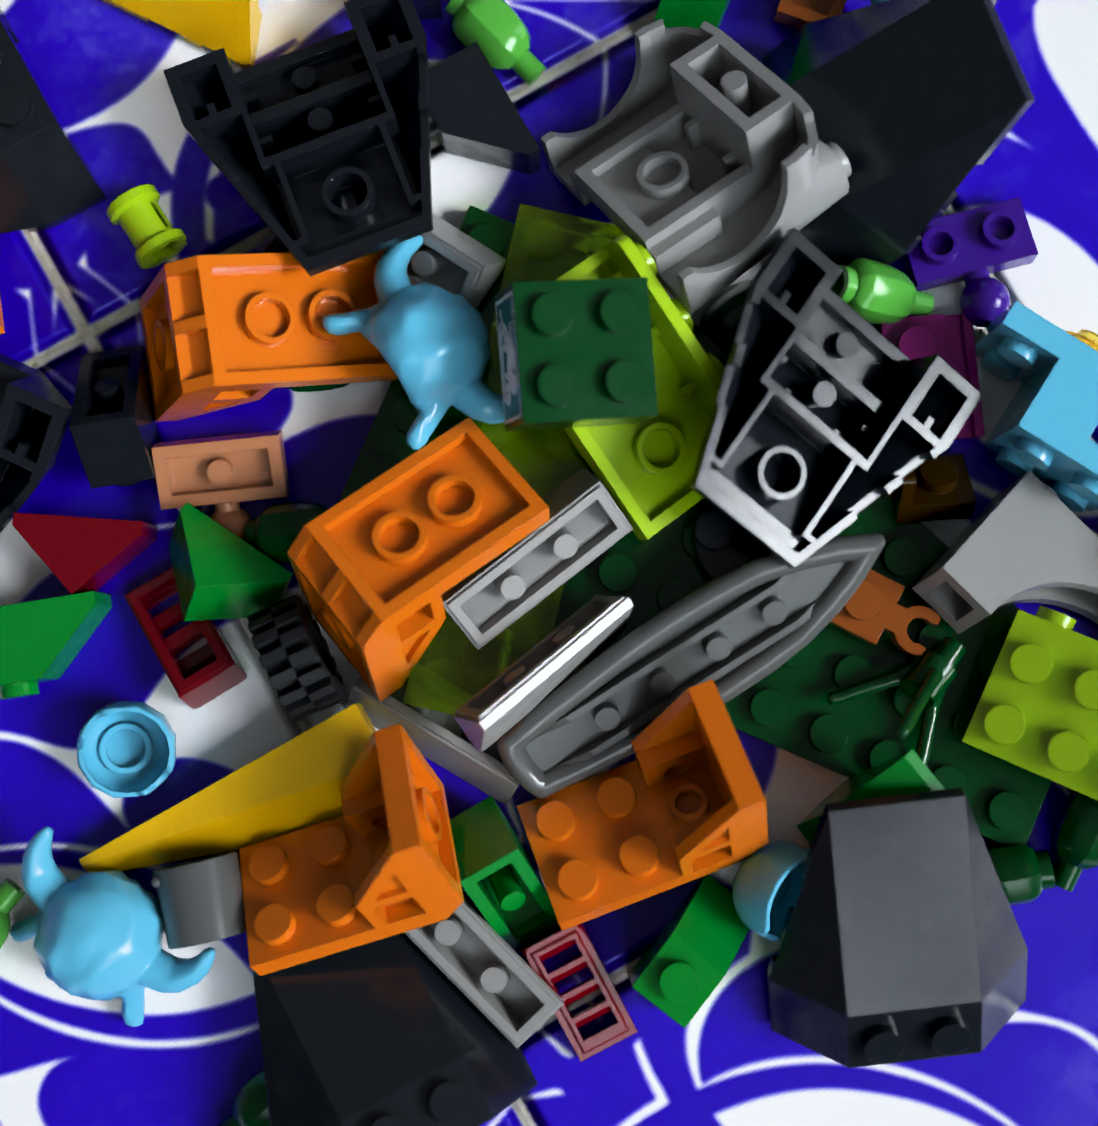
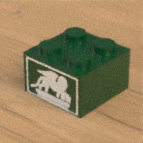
M647 277L512 282L495 296L505 431L635 424L658 416Z

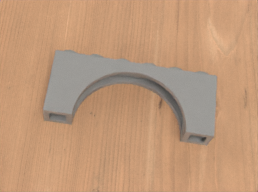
M1029 470L990 501L912 589L958 634L985 619L997 608L1018 603H1042L1062 607L1098 624V533L1088 528L1059 499L1052 488L1042 483Z

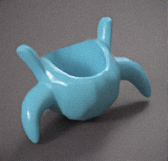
M421 235L389 246L375 265L373 284L378 304L362 310L324 316L322 320L323 327L329 334L340 336L360 332L365 339L370 341L379 350L402 384L409 401L418 412L406 435L407 445L416 451L426 445L432 432L450 406H453L472 420L491 425L505 423L502 394L493 392L481 380L491 356L488 341L489 334L481 314L462 295L453 294L427 282L412 285L409 280L407 266L411 257L423 244V237Z
M44 827L37 831L29 841L23 854L21 878L25 891L39 911L14 923L11 926L10 935L17 942L27 941L35 937L33 947L45 970L46 978L53 981L60 989L67 992L70 996L95 1001H109L113 998H121L122 1017L125 1024L138 1027L143 1024L145 987L160 993H180L198 984L208 974L215 960L216 951L214 948L209 947L195 957L179 958L163 950L164 925L158 898L150 891L144 889L135 879L126 876L121 870L87 872L76 880H69L56 866L53 859L52 841L54 831L52 827Z

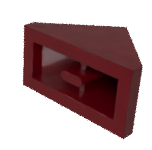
M29 513L13 514V527L71 594L98 591L157 540L158 527L144 521Z

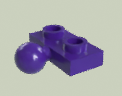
M1020 197L931 219L919 234L922 240L911 253L902 258L907 276L913 282L917 291L964 281L966 286L959 298L960 312L974 326L987 327L1011 303L1010 294L1006 286L999 280L990 277L989 274L1031 264L1039 253Z

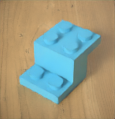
M1015 301L991 321L987 327H984L975 340L976 355L982 358L980 363L985 370L1002 380L1012 382L1016 379L1022 383L984 446L998 454L995 461L1008 472L1021 477L1030 470L1040 481L1050 486L1069 509L1077 512H1084L1085 509L1088 511L1098 509V444L1089 438L1098 425V351Z

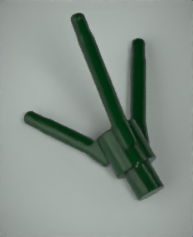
M945 637L934 651H925L916 663L909 662L890 673L829 693L827 701L830 705H837L900 685L912 697V700L895 730L896 736L900 739L908 737L923 712L915 752L925 765L928 766L938 713L946 693L945 690L957 676L955 666L966 654V649L956 639Z

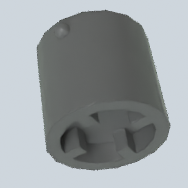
M237 851L196 858L152 871L154 878L151 880V884L157 891L169 949L209 943L246 931L240 857Z

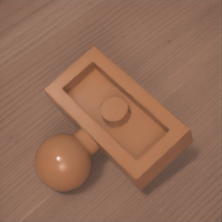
M282 430L158 442L151 447L161 510L182 508L187 502L192 506L214 504L215 512L211 514L210 518L244 541L245 525L252 516L246 510L240 508L239 502L288 497L290 493Z

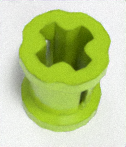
M151 184L139 185L124 192L111 202L106 211V215L112 224L121 225L136 249L135 260L141 269H149L161 265L175 257L187 245V237L182 229L173 228L159 206L160 194L155 186Z

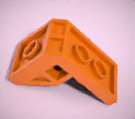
M385 250L376 251L311 277L289 252L196 255L164 264L139 299L155 421L184 420L257 401L273 388L397 380V375L379 350L370 341L365 339L360 332L336 336L325 331L322 324L324 316L362 310L379 303L373 281L375 265Z
M468 417L305 524L287 551V555L311 614L381 702L403 686L446 620L441 595L550 520L549 506L473 420Z
M713 679L687 688L631 742L635 761L572 784L546 798H536L516 806L562 931L742 862L769 843L765 796Z
M400 723L373 732L340 787L343 816L239 848L249 966L259 976L446 920L464 902L444 784Z

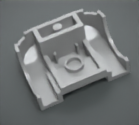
M663 19L643 26L633 33L636 50L633 78L625 94L612 111L596 124L581 131L572 133L550 131L540 139L552 174L584 206L593 202L633 242L643 245L654 259L657 267L656 278L692 314L774 251L789 229L795 227L800 231L849 192L848 177L851 175L852 169L847 156L834 142L825 144L819 140L813 110L805 100L725 32L706 21L701 24L700 29L687 26L665 28Z

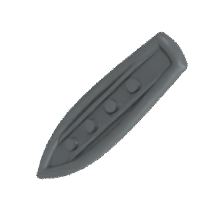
M880 533L835 536L795 568L788 567L772 553H769L713 578L670 604L557 687L530 713L496 741L500 757L508 772L525 790L536 798L543 799L634 754L631 742L687 688L713 679L723 703L725 704L773 673L807 646L840 613L863 583L886 543L884 536Z

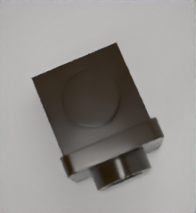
M963 454L939 455L935 459L926 460L902 479L904 483L889 495H881L882 499L892 498L896 523L969 519L973 517L976 505Z

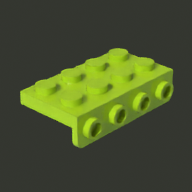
M622 234L554 281L647 277L658 416L635 424L564 428V430L595 476L601 481L627 518L639 540H648L703 499L701 495L690 487V483L725 368L714 355L704 351L692 333L694 325L690 314L677 299L668 296L656 278L657 267L647 249L640 243L633 242L627 235ZM495 321L493 325L497 329V321Z
M1039 606L1034 616L1018 610L962 742L1098 801V641L1073 631L1077 620L1058 611Z

